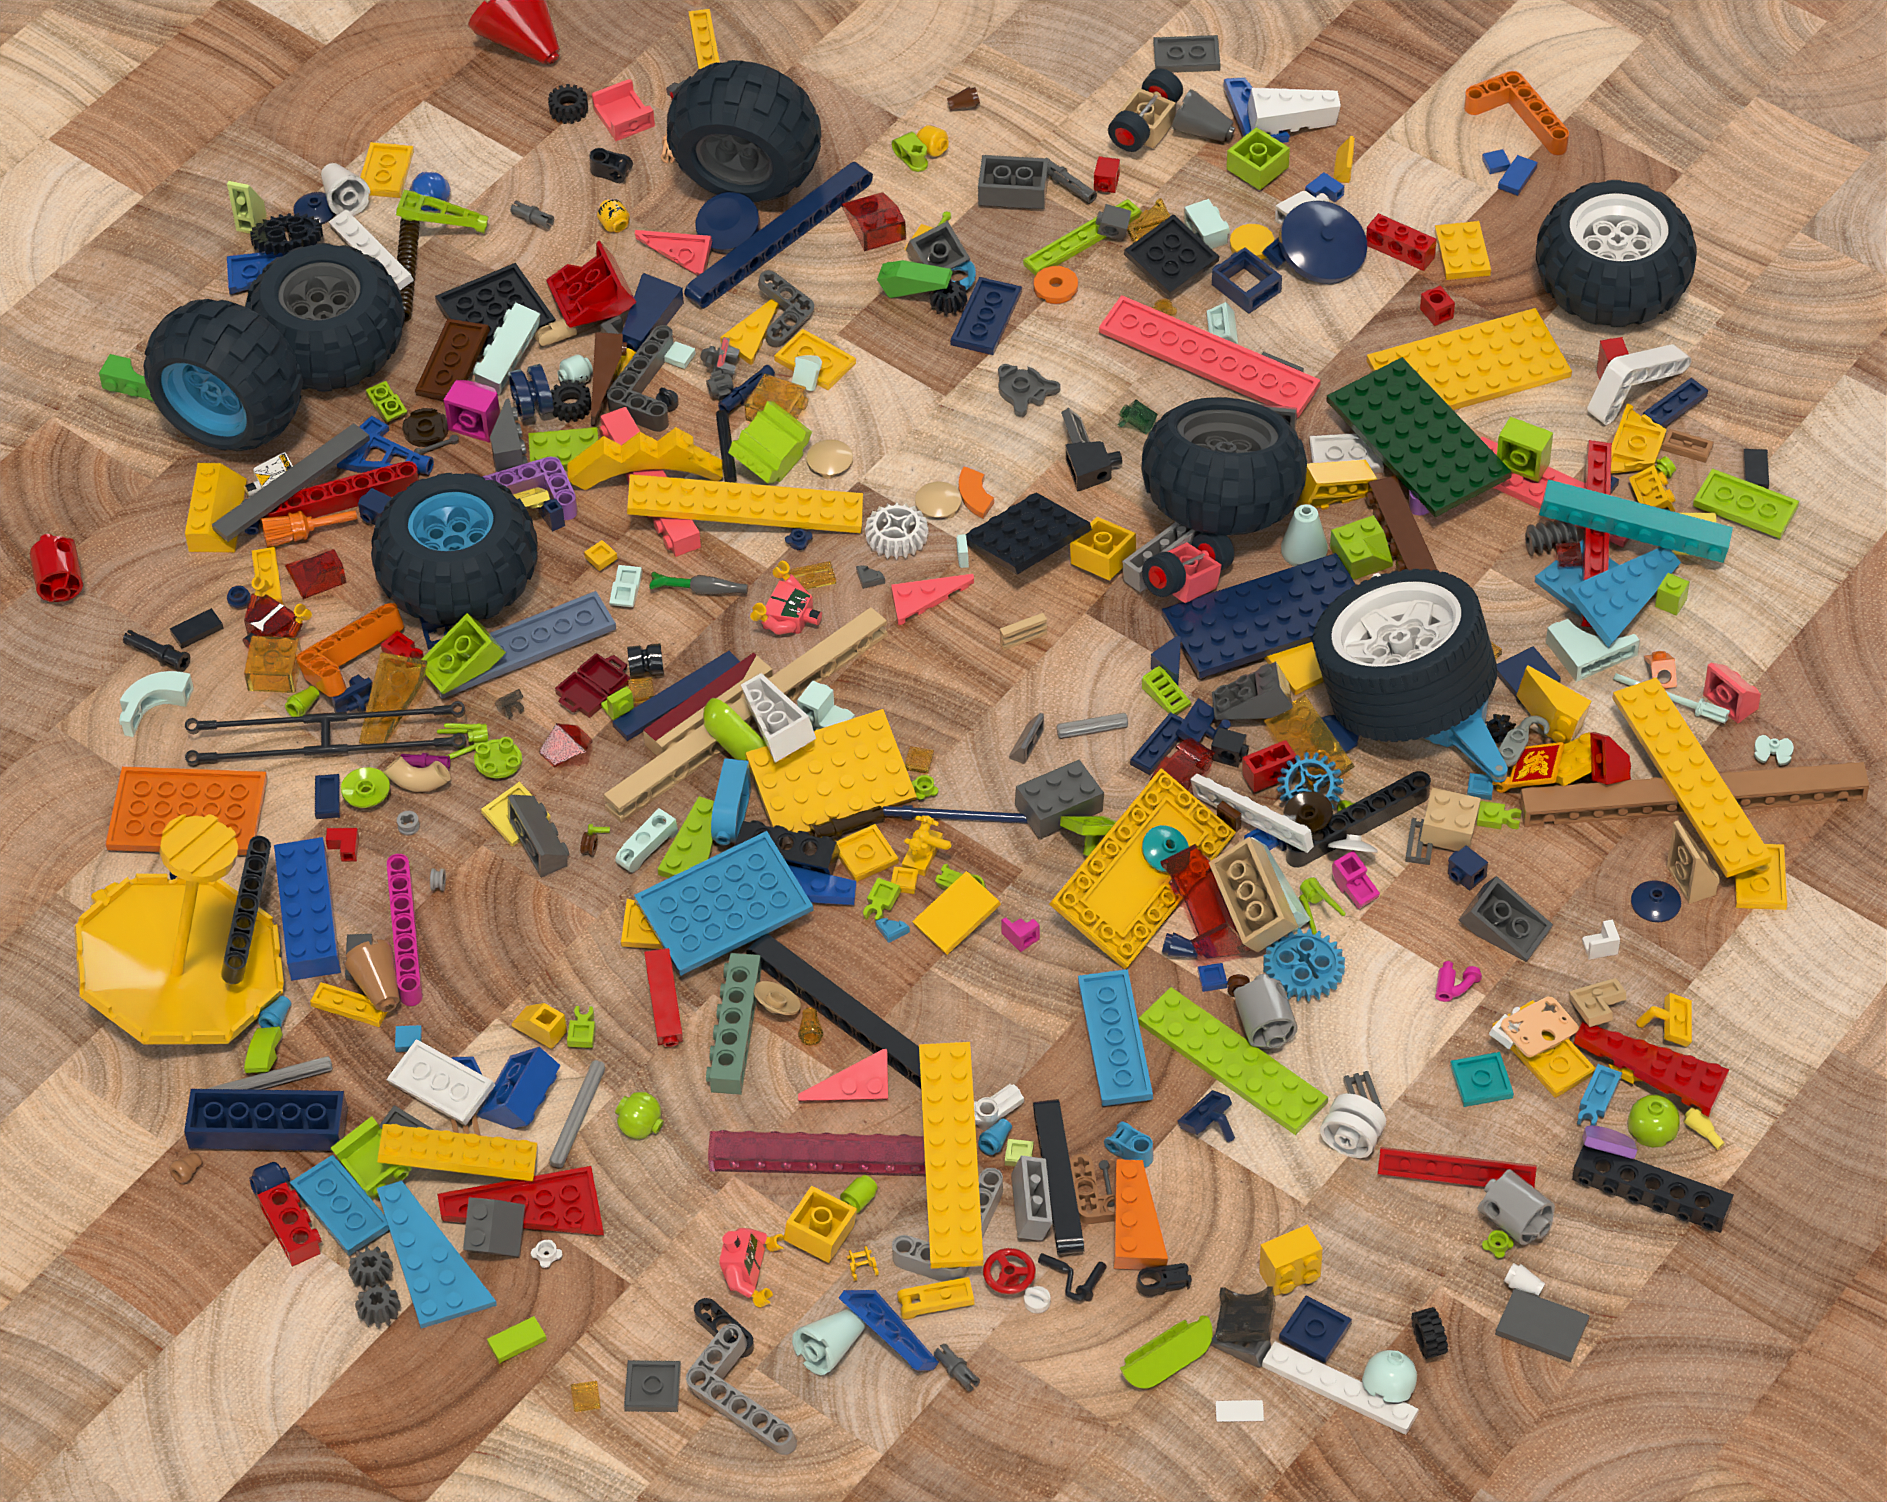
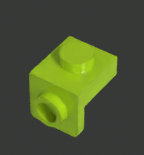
M627 686L610 695L606 701L602 702V708L613 721L634 709L633 695Z

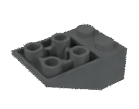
M509 398L505 400L490 436L495 472L528 463L527 457L523 456L527 454L525 442L519 439L522 437L520 423L515 422L518 420L516 407H511Z
M1276 661L1261 666L1253 673L1242 675L1228 685H1221L1212 692L1216 720L1273 718L1293 708L1289 681Z

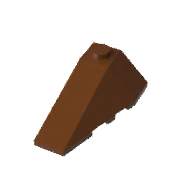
M595 332L590 426L596 425L607 399V392L612 386L621 366L622 356H626L627 342H622L623 334Z

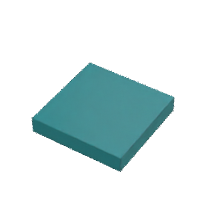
M1500 1052L1450 1061L1451 1071L1463 1107L1513 1098L1514 1092Z

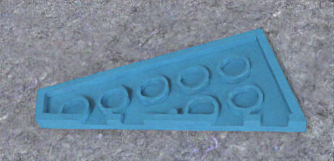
M1660 547L1569 587L1565 593L1609 648L1656 593L1667 573L1672 574L1681 562L1671 549Z
M403 1181L377 1188L421 1329L497 1306V1302Z

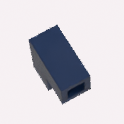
M550 498V500L544 501L543 506L538 507L539 514L552 532L565 526L563 507L556 498L553 500Z

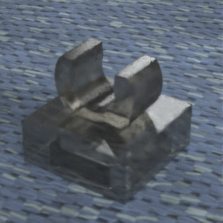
M520 689L499 698L494 703L498 712L505 709V716L508 719L513 717L511 713L512 707L517 708L520 714L524 712V706L520 703L524 697Z

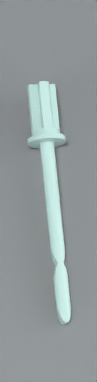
M1617 673L1613 680L1629 686L1641 683ZM1667 692L1673 702L1695 709V716L1697 717L1701 715L1724 724L1729 718L1730 710L1705 702L1704 698H1701L1697 703Z

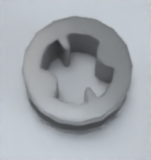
M404 811L398 815L397 825L401 834L408 836L418 832L420 824L415 812Z
M432 868L430 874L431 890L435 891L436 888H439L440 891H444L446 885L445 869L437 871L436 868Z

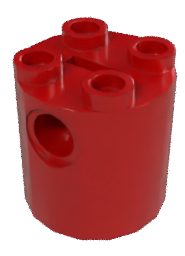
M42 535L39 541L31 547L29 553L37 594L49 602L68 601L76 597L83 588L75 541L72 538L63 536Z

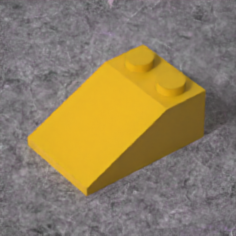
M1529 665L1525 669L1516 695L1531 716H1540L1547 720L1550 729L1546 735L1556 743L1563 742L1564 744L1575 739L1583 726L1592 702ZM1538 724L1544 731V727L1541 724Z

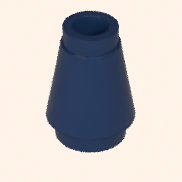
M1175 932L1173 934L1166 933L1162 953H1166L1170 957L1197 959L1200 944Z

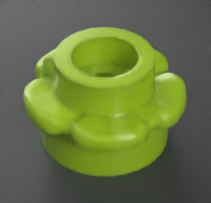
M1666 456L1660 460L1656 459L1657 465L1655 468L1658 472L1663 471L1665 476L1671 478L1672 474L1676 471L1673 462Z

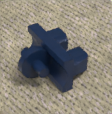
M358 674L350 679V687L345 692L331 697L334 712H351L355 709L359 713L366 712L365 704L375 697L372 688L373 682L369 677L364 679Z

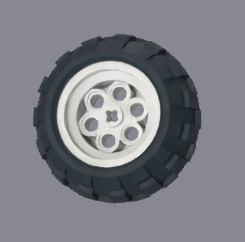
M1607 180L1605 182H1592L1580 186L1575 192H1569L1554 204L1549 215L1547 214L1542 222L1537 235L1536 262L1547 294L1550 293L1552 298L1555 299L1556 304L1571 315H1577L1583 321L1591 324L1625 327L1629 324L1639 325L1651 321L1658 314L1669 311L1678 303L1692 280L1696 264L1697 246L1688 218L1667 195L1654 191L1648 185L1642 183Z

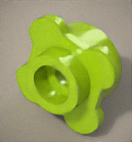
M921 775L911 782L916 792V798L919 800H923L930 795L936 796L939 792L938 788L934 786V779L931 776Z
M1499 1230L1492 1231L1488 1236V1240L1482 1242V1248L1494 1253L1496 1258H1503L1505 1252L1514 1245L1513 1240L1505 1232Z

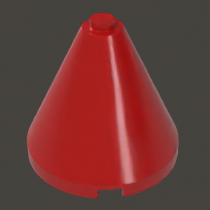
M484 0L469 20L468 26L476 35L543 64H552L559 58L560 48L546 0H490L488 3Z

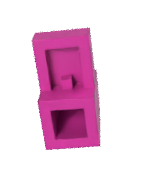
M1353 850L1333 862L1332 873L1341 893L1346 892L1359 909L1377 899L1380 892L1366 875L1368 869Z

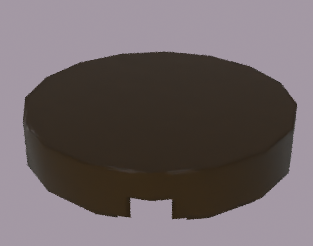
M433 408L415 410L403 421L402 430L404 437L410 444L417 447H428L442 442L448 435L447 418L443 413H438Z

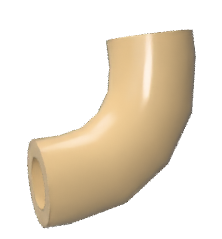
M402 756L395 759L383 770V773L396 785L413 792L432 791L446 784L451 779L449 771L439 761H435L425 768H416L407 763Z

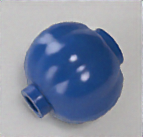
M422 172L414 178L409 191L432 196L447 202L451 188L448 181L437 172ZM427 205L422 207L424 211H439V209Z

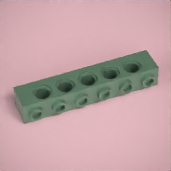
M730 953L729 963L724 964L723 977L726 978V983H721L720 998H723L722 1004L717 1005L716 1017L719 1019V1024L714 1025L713 1040H716L715 1046L710 1047L709 1054L712 1066L707 1067L706 1082H710L712 1093L742 1095L757 1002L753 991L756 984L760 982L762 971L760 955Z

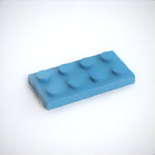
M334 1155L326 1158L290 1182L291 1188L296 1190L299 1198L348 1256L389 1231L385 1215Z

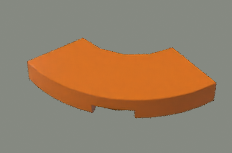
M964 466L959 476V491L964 505L973 514L984 519L994 504V497L987 494L983 488L985 474Z

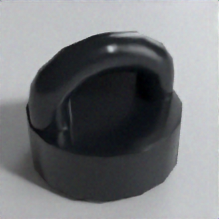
M664 387L659 389L656 400L665 403L668 412L675 410L679 405L677 393Z

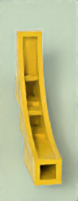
M677 427L658 441L642 432H638L622 445L603 436L567 463L569 482L585 491L613 476L648 469L684 471L703 476L712 481H719L723 478L722 460L695 446L693 436Z

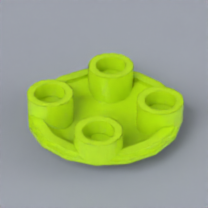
M502 737L501 739L479 743L476 746L474 763L478 771L487 777L495 779L506 778L513 775L520 768L522 753L510 737Z

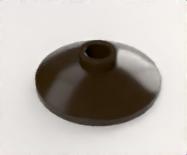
M1310 791L1292 797L1285 805L1283 815L1300 825L1307 826L1311 833L1321 830L1330 822L1333 808L1330 800L1325 795Z

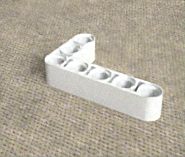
M1674 344L1614 358L1606 367L1587 411L1604 425L1612 423L1617 417L1632 385L1681 374L1689 367L1691 357Z

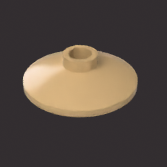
M770 981L758 982L754 987L755 997L769 1012L784 1015H794L799 1012L801 1003L798 997L786 987Z

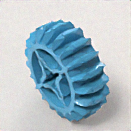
M1308 752L1304 753L1305 760H1301L1299 755H1296V764L1289 760L1287 764L1290 769H1281V772L1286 776L1278 777V782L1285 784L1277 788L1278 792L1284 793L1280 796L1282 802L1290 800L1297 794L1311 791L1308 788L1306 776L1313 782L1314 792L1318 793L1326 785V782L1330 781V788L1326 797L1330 802L1332 800L1336 803L1340 802V798L1335 794H1343L1344 790L1337 786L1344 784V780L1337 778L1341 775L1340 769L1333 770L1336 763L1334 761L1328 763L1329 758L1326 755L1320 761L1319 754L1316 752L1313 755V759H1310ZM1307 768H1320L1327 774L1314 776L1309 774ZM1300 772L1301 782L1295 786V789L1291 790L1292 781L1296 774Z

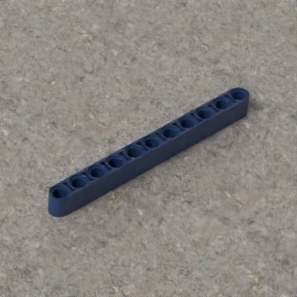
M851 162L690 281L684 290V295L701 308L708 307L865 190L873 180V173L857 162Z

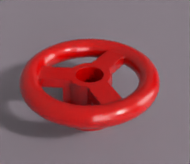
M1004 1248L995 1251L987 1258L983 1267V1276L986 1283L993 1290L1003 1294H1016L1024 1291L1032 1284L1036 1273L1035 1264L1027 1253L1015 1248ZM1005 1256L1018 1257L1025 1262L1027 1267H1016L1014 1264L1009 1263ZM996 1260L1001 1265L997 1281L991 1275V1267ZM1020 1276H1027L1025 1280L1020 1283Z

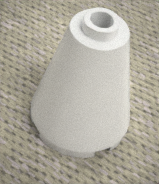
M330 163L323 168L321 177L327 203L332 212L338 215L347 209L352 216L360 213L369 202L370 189L367 183L337 163Z

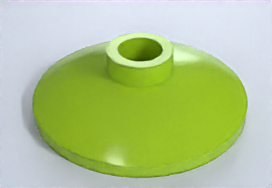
M363 767L350 772L341 784V793L344 800L350 805L360 808L379 804L387 797L390 790L388 777L381 770L372 767Z

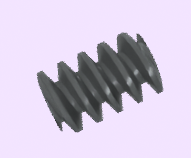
M1548 520L1545 524L1539 522L1536 526L1530 524L1527 526L1525 533L1526 546L1530 555L1534 554V547H1537L1539 553H1542L1543 545L1547 547L1548 551H1551L1552 543L1555 544L1557 549H1560L1561 541L1568 547L1570 546V539L1575 544H1577L1578 540L1576 526L1559 520H1554V522Z

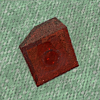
M327 548L285 564V568L303 600L346 583L344 567L335 549Z

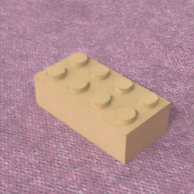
M1248 837L1209 862L1244 945L1258 953L1298 928V924L1262 844Z

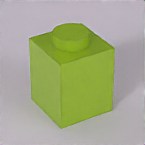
M1667 573L1658 587L1655 607L1677 616L1687 601L1690 581Z

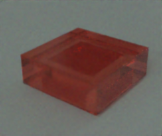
M1580 542L1556 544L1558 567L1582 566L1583 559Z

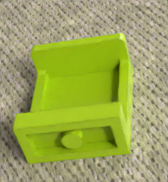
M371 1116L332 1146L331 1149L373 1201L375 1198H379L377 1188L404 1180L413 1168L411 1166L377 1162L382 1129Z

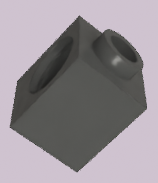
M1105 204L1103 212L1099 211L1095 223L1099 225L1097 234L1123 241L1131 211Z

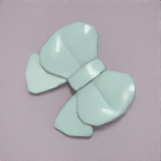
M1761 735L1755 742L1754 756L1758 761L1765 763L1770 753L1776 754L1777 763L1779 765H1787L1791 762L1794 746L1788 738L1779 741L1776 738L1770 739L1766 735Z

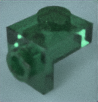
M1135 399L1130 405L1125 404L1120 410L1119 416L1121 418L1117 425L1123 427L1128 422L1144 434H1147L1151 431L1158 414Z

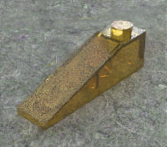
M380 652L366 712L407 710L423 685L428 661ZM403 716L364 718L359 744L386 743Z

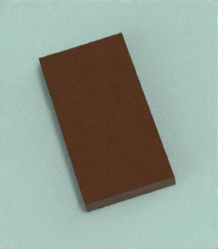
M447 318L416 386V395L444 400L456 380H468L489 334V326Z

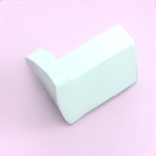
M813 355L795 357L794 362L796 365L791 385L809 391L815 390L822 360L818 356Z

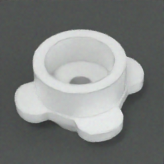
M543 1240L536 1245V1248L532 1249L531 1256L540 1262L541 1267L548 1268L554 1260L562 1258V1251L556 1249L553 1241Z

